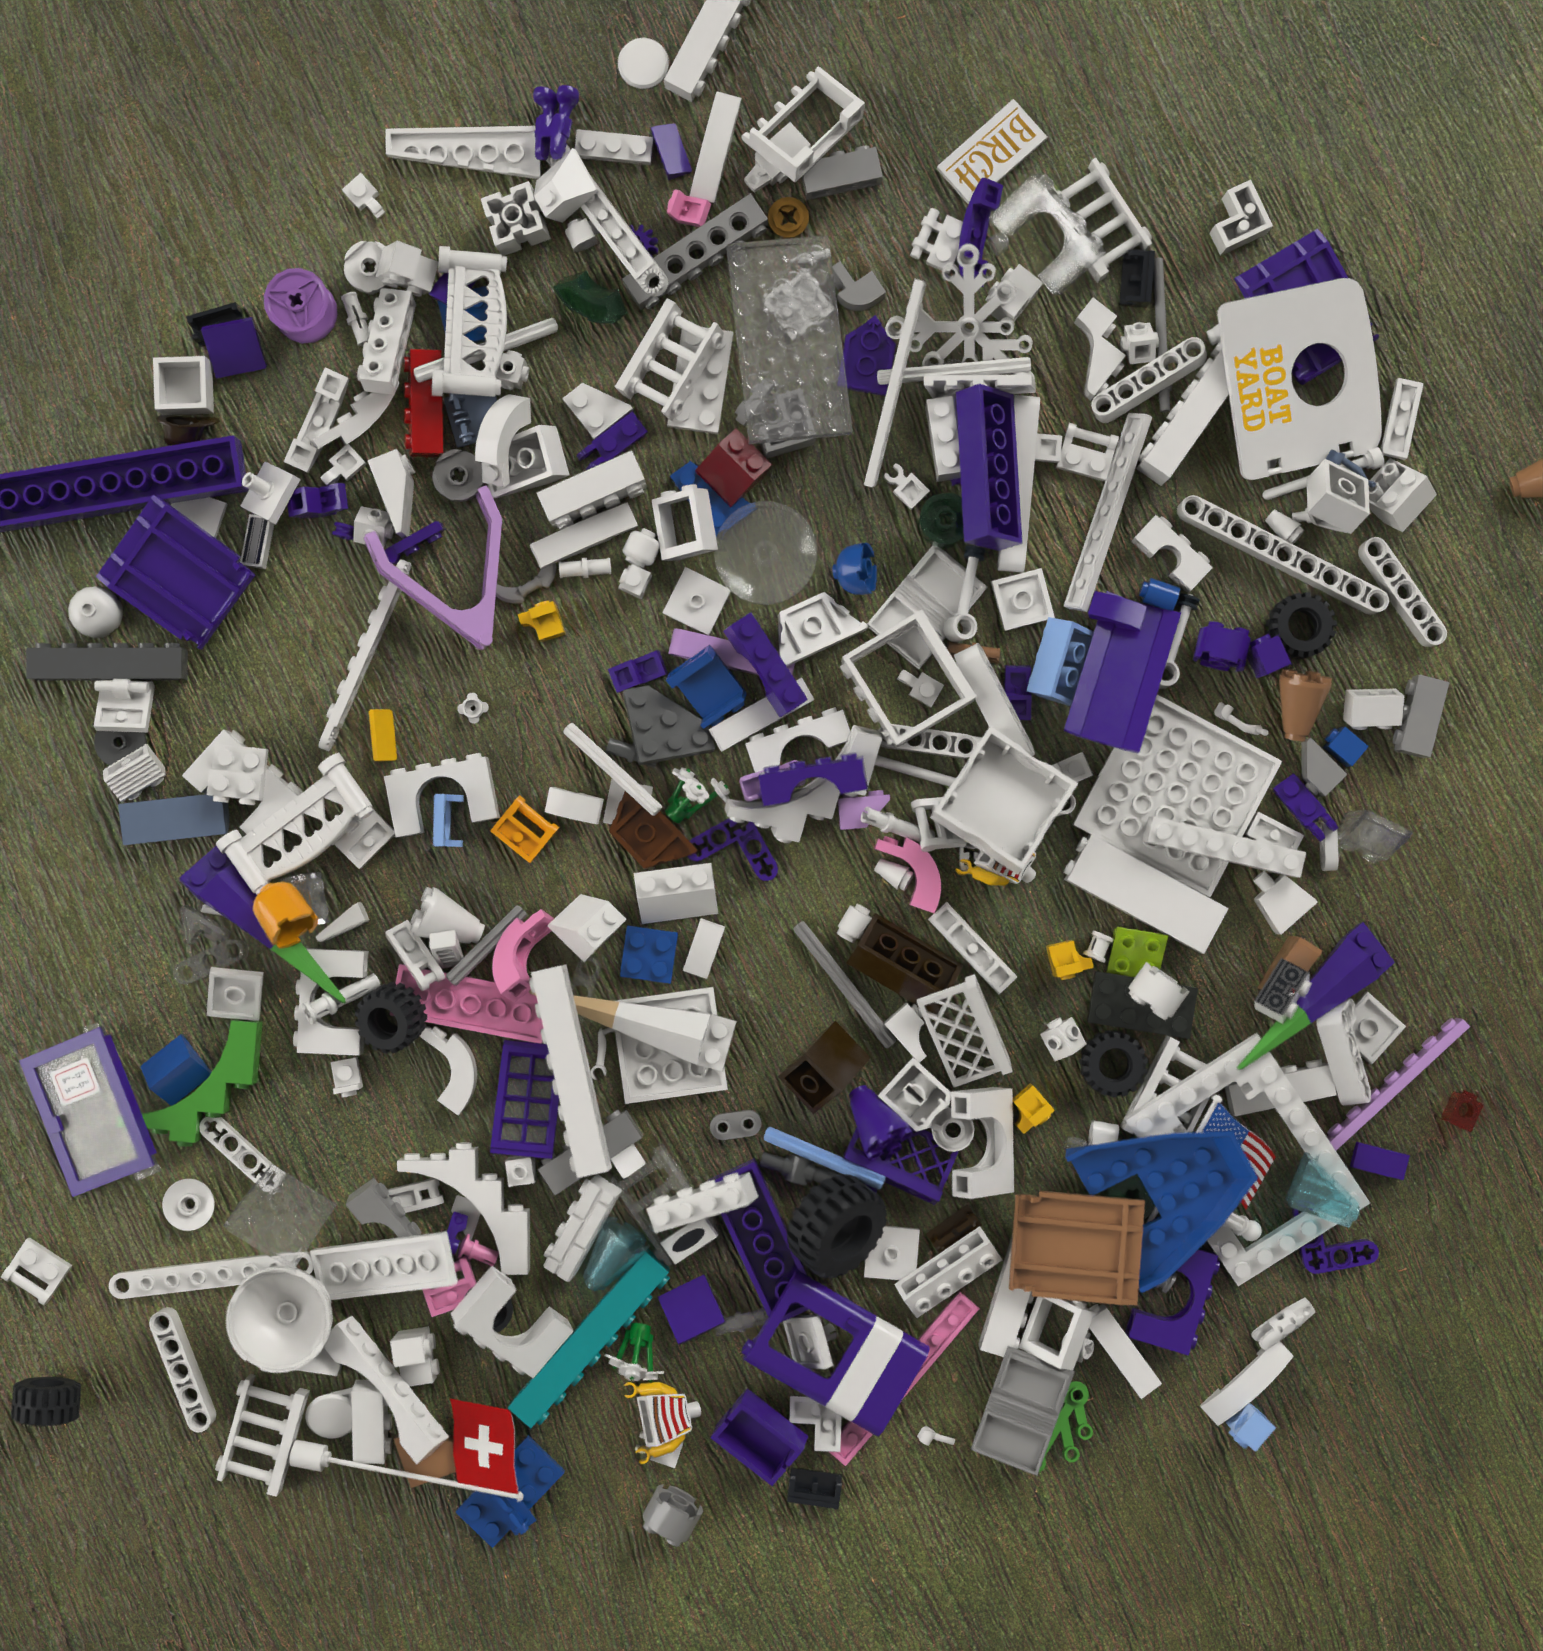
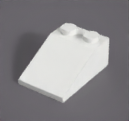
M538 425L515 434L510 444L508 456L510 484L504 487L488 483L487 485L493 499L570 476L557 427Z
M395 449L368 460L395 532L404 539L410 534L414 489L412 474H415V470L406 454L401 455Z

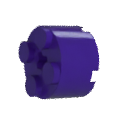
M1210 621L1208 626L1201 627L1199 630L1193 660L1196 662L1200 659V665L1215 670L1229 671V667H1236L1235 672L1243 671L1251 638L1248 636L1249 630L1238 627L1234 628V630L1224 628V624L1220 622Z

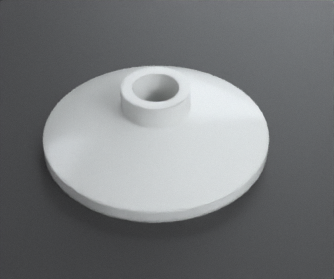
M182 1179L172 1184L167 1189L162 1202L163 1213L167 1221L175 1228L184 1231H192L204 1226L211 1219L215 1207L211 1190L203 1182L196 1179ZM188 1199L194 1200V1208H190L187 1205Z

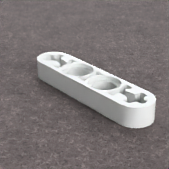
M205 1117L202 1119L199 1126L201 1134L256 1185L266 1191L273 1190L282 1182L280 1170L222 1117ZM216 1121L218 1123L216 1129L220 1133L226 1129L228 1133L224 1134L218 1141L216 1137L220 1136V1134L216 1131L209 1132L207 1130L209 1128L207 1122ZM226 1138H236L238 1147L235 1151H229L225 1147ZM247 1154H252L257 1158V1165L254 1168L245 1166L244 1157ZM264 1164L266 1167L262 1171L267 1175L273 1173L275 1175L273 1177L275 1183L270 1182L266 1184L264 1182L266 1176L261 1172L256 1176L254 1172Z

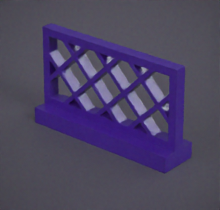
M856 1126L849 1145L843 1154V1159L885 1176V1183L932 1205L939 1202L943 1193L942 1190L959 1151H952L949 1160L940 1163L935 1152V1148L940 1146L932 1144L931 1141L935 1142L933 1134L924 1129L916 1132L910 1126L914 1133L906 1140L912 1154L900 1158L898 1152L894 1154L896 1160L888 1163L882 1161L880 1157L869 1161L863 1151L854 1148L857 1139L860 1138ZM918 1135L925 1137L929 1147L916 1152L911 1138ZM931 1151L935 1165L923 1169L918 1155ZM914 1157L919 1171L910 1174L904 1170L901 1161ZM897 1163L899 1168L893 1166V1164ZM947 1164L943 1172L941 1166ZM934 1168L938 1169L941 1176L938 1186L928 1182L925 1175L926 1171Z

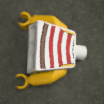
M982 851L974 862L977 866L976 868L972 867L969 860L961 859L960 862L965 863L968 869L963 872L956 868L955 871L962 876L969 873L972 875V878L994 886H1006L1009 882L1018 884L1021 880L1029 883L1036 876V871L1030 867L1036 858V853L1034 851L1018 875Z
M632 1382L624 1384V1386L632 1385L634 1387V1393L632 1395H624L626 1398H634L638 1394L641 1395L637 1397L646 1446H640L635 1453L644 1451L647 1454V1458L639 1460V1463H647L651 1456L656 1458L674 1452L685 1440L686 1433L692 1430L690 1419L701 1416L699 1403L697 1401L687 1403L685 1394H678L675 1388L661 1382L640 1383V1386Z

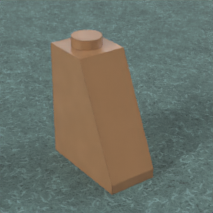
M1288 936L1257 988L1259 990L1263 988L1280 958L1308 972L1322 953V950L1301 937Z
M397 1433L394 1437V1442L405 1472L435 1478L455 1473L453 1435H448L449 1438L432 1455L416 1464L400 1444L399 1433ZM407 1478L411 1488L427 1483V1481Z

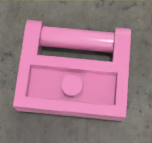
M466 1255L453 1262L455 1272L462 1270L464 1278L457 1280L458 1283L453 1286L422 1289L431 1317L454 1310L463 1300L468 1290L475 1286L476 1280L471 1262L467 1259Z

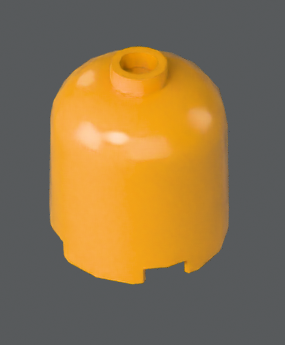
M287 882L269 883L261 888L254 899V915L273 945L276 944L280 949L301 942L299 938L307 930L309 933H312L318 925V917L293 884Z

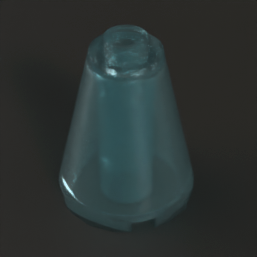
M608 1217L604 1221L583 1273L585 1285L591 1290H604L649 1249V1245H644L647 1241L644 1235L627 1222L624 1225L617 1223L619 1218Z

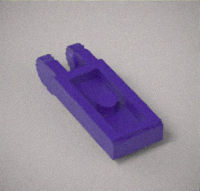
M632 411L594 439L592 444L580 451L576 457L581 461L597 450L601 457L587 466L586 470H589L616 458L647 435L648 431Z
M435 521L385 549L384 551L389 562L396 564L403 553L407 557L420 550L418 545L427 541L431 544L442 538L441 532L445 531V528L441 522Z
M1294 773L1273 788V792L1290 812L1320 842L1326 837L1315 822L1321 819L1332 832L1338 829L1336 822L1327 813V810Z

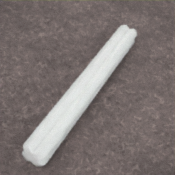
M570 723L563 732L651 815L654 816L661 810L662 805L574 723Z

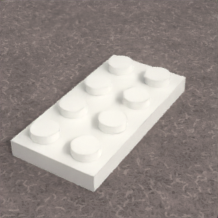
M682 329L679 345L696 352L703 339ZM722 330L724 332L722 344L711 355L684 401L682 412L674 418L673 422L668 420V427L718 434L733 340L732 331ZM678 356L675 372L683 375L690 362Z

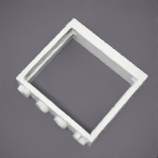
M922 609L842 656L841 659L843 664L840 666L841 671L847 679L851 678L856 685L853 689L860 701H866L869 706L867 712L874 723L879 722L883 729L881 731L882 737L888 745L892 744L895 749L971 704L977 697ZM916 627L959 695L960 700L898 736L853 663L911 628Z

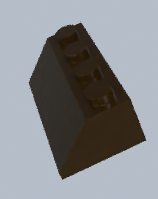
M876 913L873 915L846 963L917 1006V999L953 987L963 967V964ZM933 1002L925 1005L928 1012L937 1014L942 1005Z

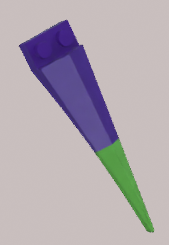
M217 846L179 878V881L197 899L271 949L341 1003L346 1002L343 995L301 942L282 949L270 942L253 912V903L257 894L252 892L226 853H221Z
M1364 922L1358 923L1340 939L1309 980L1311 987L1305 997L1300 995L1296 1002L1298 1008L1291 1019L1287 1017L1283 1024L1276 1021L1238 1065L1237 1069L1245 1068L1380 978L1379 976L1395 963Z

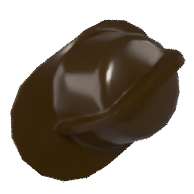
M160 415L156 417V420L163 424L164 442L171 446L200 441L205 426L220 422L219 418L207 416L182 417Z

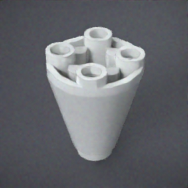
M426 887L421 897V901H423L421 910H415L410 922L412 924L410 931L413 932V935L429 938L431 933L455 930L459 942L468 944L473 942L477 944L482 936L485 925L480 923L479 919L439 889Z

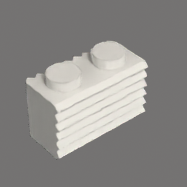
M148 744L136 749L130 755L123 757L103 770L105 783L119 798L120 802L126 799L133 800L137 798L143 789L148 786L155 787L159 785L166 776L164 765Z

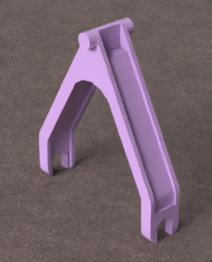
M487 485L477 489L478 493L475 495L488 523L482 597L479 603L471 609H451L389 562L375 531L365 534L363 538L377 571L383 577L472 643L476 649L484 650L492 643L502 517Z

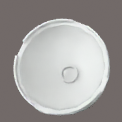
M275 1266L258 1270L241 1282L228 1305L226 1328L230 1342L244 1361L247 1360L261 1368L260 1370L274 1373L296 1370L312 1361L321 1352L329 1338L333 1323L330 1296L318 1279H315L312 1275L301 1269L289 1266Z

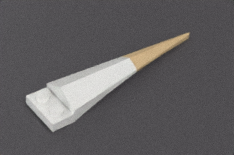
M531 990L529 991L530 994L536 996V993H532ZM573 995L577 1014L693 1064L721 1072L724 1070L737 1023L735 1020L714 1014Z

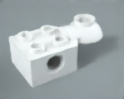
M914 1058L907 1063L878 1095L916 1132L931 1128L935 1142L944 1150L953 1152L963 1150L974 1138L975 1128L972 1119L951 1118V1108L949 1107L951 1092ZM952 1122L959 1124L961 1128L960 1134L954 1138L949 1137L945 1131L946 1126Z

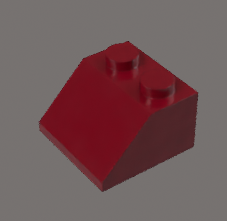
M735 428L712 450L695 472L732 507L767 475L772 464Z

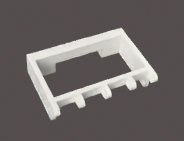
M819 66L815 69V73L810 71L806 75L810 83L803 90L798 86H794L791 89L795 97L786 106L779 101L774 105L778 113L769 122L764 118H760L757 121L758 126L761 128L759 131L753 127L750 130V134L745 132L741 136L746 144L794 182L800 179L863 118L865 102ZM818 88L844 110L840 113L839 121L811 148L805 146L798 154L791 158L767 139L766 136Z

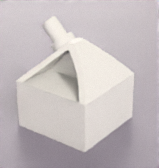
M1324 459L1307 478V508H1305V511L1292 513V519L1297 522L1307 521V523H1313L1316 526L1351 534L1370 514L1368 479Z

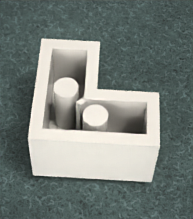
M1251 180L1227 190L1222 201L1230 218L1215 224L1210 231V235L1221 256L1266 235L1273 227Z
M395 241L383 248L376 278L382 279L384 285L397 288L399 285L407 288V291H411L412 295L422 296V294L431 292L439 262L421 256L422 250Z
M1020 264L1014 270L1010 267L1001 279L1002 281L1012 282L1016 286L1017 291L1015 299L1011 303L1000 304L991 313L998 321L1004 317H1009L1015 322L1043 285L1041 280ZM998 281L989 290V295L985 299L987 302L995 295L996 286L999 284ZM1008 287L1001 289L1004 294L1011 292ZM1003 323L1008 329L1011 327L1010 324Z
M429 1326L398 1331L390 1343L394 1367H399L400 1376L409 1386L433 1383L437 1378L436 1375L440 1373L439 1361L434 1359L433 1349L436 1348L434 1333H430Z

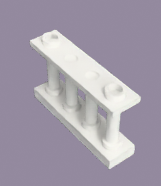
M1095 157L1091 160L1088 167L1091 173L1063 191H1056L1052 185L1043 192L1041 199L1096 283L1106 278L1109 272L1107 268H1109L1110 263L1138 245L1143 251H1147L1152 244V237L1146 227H1141L1108 177L1110 173L1106 165L1102 162L1099 163ZM1097 181L1105 194L1076 213L1070 212L1065 205L1067 204L1066 200ZM1111 202L1119 215L1094 232L1084 234L1080 228L1081 221ZM1125 224L1133 237L1107 254L1098 255L1094 249L1095 243Z
M667 298L615 385V388L630 400L638 392L663 405L664 407L661 412L668 420L673 422L674 418L682 412L684 401L714 350L718 349L722 344L724 332L715 322H713L709 330H706L681 317L682 311L678 305ZM677 326L703 339L696 352L668 339L673 327ZM664 348L690 362L683 375L655 361L661 349ZM651 370L677 384L670 397L642 383L647 372Z
M1166 1035L1125 1117L1157 1096L1154 1092L1158 1084L1165 1083L1173 1087L1182 1081L1168 1074L1166 1068L1170 1060H1177L1196 1071L1207 1064L1180 1051V1047H1178L1180 1042ZM1210 1097L1194 1106L1190 1113L1185 1112L1178 1117L1181 1121L1185 1122L1184 1127L1188 1133H1192ZM1124 1118L1120 1127L1133 1134L1134 1132Z
M250 1374L245 1380L240 1381L236 1395L240 1396L224 1455L219 1456L215 1470L219 1471L217 1480L222 1481L228 1475V1472L265 1481V1484L269 1485L267 1494L277 1497L283 1489L290 1464L291 1450L298 1435L310 1390L299 1388L295 1394L287 1396L253 1386L255 1375ZM249 1397L287 1406L286 1409L290 1410L288 1419L280 1421L246 1411ZM242 1422L280 1431L279 1434L283 1435L281 1444L273 1446L239 1436ZM235 1447L272 1456V1459L276 1460L274 1470L266 1471L232 1461Z

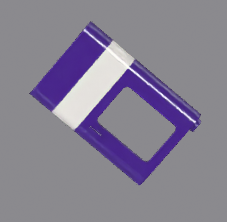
M796 1270L757 1337L753 1338V1340L748 1339L741 1353L744 1354V1361L878 1437L886 1428L925 1362L930 1346ZM793 1302L801 1304L853 1335V1340L829 1378L820 1376L768 1345L770 1338Z

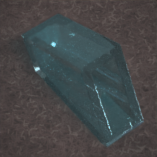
M1304 1152L1285 1200L1291 1208L1350 1228L1352 1221H1355L1359 1215V1203L1310 1153Z

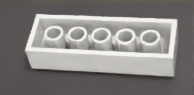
M1221 341L1210 354L1214 358L1211 359L1209 357L1196 374L1199 380L1194 379L1181 397L1185 400L1183 402L1179 400L1166 418L1170 420L1169 423L1164 421L1151 438L1155 443L1152 444L1150 442L1139 456L1138 461H1140V464L1136 469L1160 486L1172 476L1229 394Z

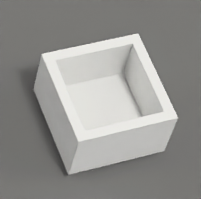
M207 357L153 358L154 406L157 412L162 415L214 414L212 363Z

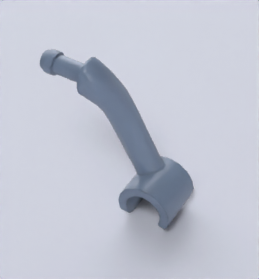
M1333 449L1330 450L1326 457L1327 460L1337 465L1342 463L1352 472L1367 478L1362 468L1347 459L1344 453H1338ZM1368 480L1369 487H1375L1376 483Z

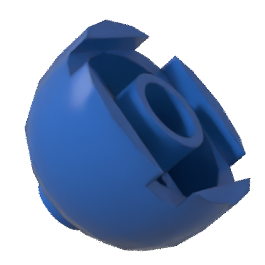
M867 542L847 546L838 555L836 564H833V577L838 579L840 586L846 592L854 595L872 594L871 591H875L877 567L871 564L870 558L875 557L871 545Z

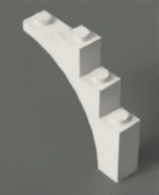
M853 725L846 744L835 760L841 759V755L847 753H856L857 757L863 756L867 783L869 785L882 736L878 730ZM817 777L805 787L794 791L789 802L763 806L762 800L747 802L727 799L724 809L727 817H730L732 821L744 823L745 821L755 822L754 824L761 828L772 826V833L778 841L783 843L799 842L807 814L817 820H824V818L832 819L840 792L829 780ZM867 790L843 794L851 797H857V794L865 796Z
M469 1142L456 1143V1147H452L449 1150V1157H446V1153H431L430 1157L420 1158V1153H406L404 1158H400L397 1161V1171L419 1173L436 1178L455 1188L469 1199L483 1215L494 1235L500 1255L501 1273L504 1275H528L530 1271V1208H523V1204H509L508 1208H504V1178H497L496 1173H484L482 1178H478V1147H472Z

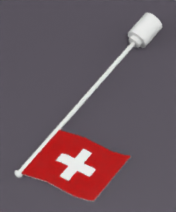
M450 1399L454 1418L453 1457L457 1482L332 1458V1453L328 1451L327 1445L302 1440L294 1442L290 1454V1466L322 1472L324 1467H328L330 1463L514 1498L517 1499V1502L522 1501L524 1498L523 1493L518 1491L514 1466L515 1428L511 1411L456 1399Z

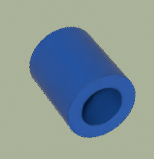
M1150 578L1148 582H1143L1139 596L1143 597V603L1173 611L1178 600L1180 587Z

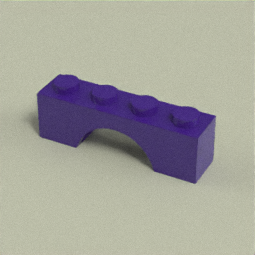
M751 612L723 631L736 652L744 656L758 673L765 687L766 697L779 717L786 715L808 700Z
M856 753L843 754L841 759L831 761V757H822L815 759L814 764L805 765V761L789 763V768L780 769L779 765L764 767V772H760L758 775L763 806L789 802L796 785L804 779L811 777H821L829 780L838 788L841 794L867 790L868 788L863 756L857 757Z

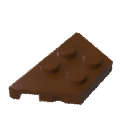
M624 792L609 832L644 869L681 859L698 852L696 847L661 811L654 816L651 815L629 793Z

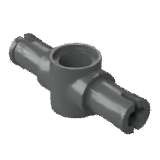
M763 1152L760 1167L781 1172V1175L785 1176V1180L801 1185H807L808 1182L812 1183V1181L821 1183L826 1178L831 1179L832 1176L838 1175L837 1171L816 1166L817 1163L797 1154L787 1155L785 1158Z

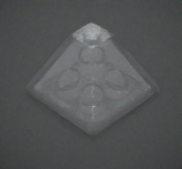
M271 1164L238 1203L224 1224V1227L228 1232L284 1266L295 1268L337 1204L274 1164Z

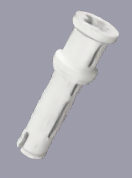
M373 973L339 990L345 998V1003H341L326 992L322 994L321 998L311 1003H303L304 1014L310 1024H314L317 1019L329 1013L331 1015L335 1014L339 1007L372 992L381 984L378 977Z

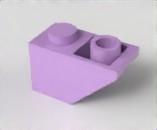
M883 790L868 791V796L858 797V794L857 797L842 794L843 798L837 801L840 830L866 828L869 824L861 822L862 812L868 813L864 809L870 807L880 812L890 800V794L884 795Z

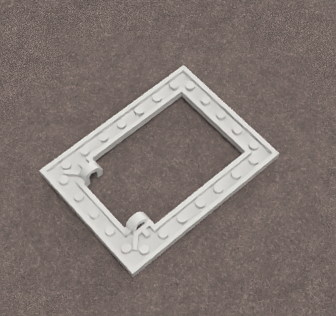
M1257 1033L1124 1117L1137 1138L1175 1132L1188 1133L1178 1117L1233 1081H1236L1248 1100L1263 1091L1266 1093L1332 1194L1246 1248L1242 1246L1232 1229L1222 1225L1207 1241L1238 1286L1370 1204L1270 1051L1245 1068L1237 1069L1238 1065L1261 1040Z

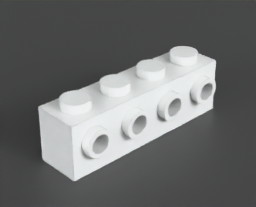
M381 288L379 298H375L374 319L370 320L368 326L370 336L368 342L364 343L363 364L359 365L357 371L358 381L361 382L366 392L395 395L416 307L411 291Z
M738 1172L723 1177V1181L715 1183V1180H710L700 1184V1188L692 1190L691 1187H687L677 1191V1195L669 1197L668 1194L653 1199L654 1203L647 1208V1212L655 1233L749 1205L758 1198L750 1173L738 1175Z
M979 1226L894 1285L904 1302L916 1318H918L1001 1262L1002 1258Z

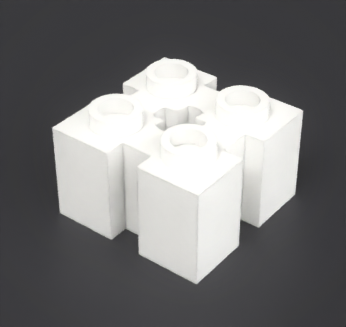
M529 181L511 187L510 195L503 197L500 192L481 198L486 218L492 224L489 228L494 245L502 256L521 250L520 243L528 241L533 246L550 239L546 222L540 214L542 210L534 198L535 190Z

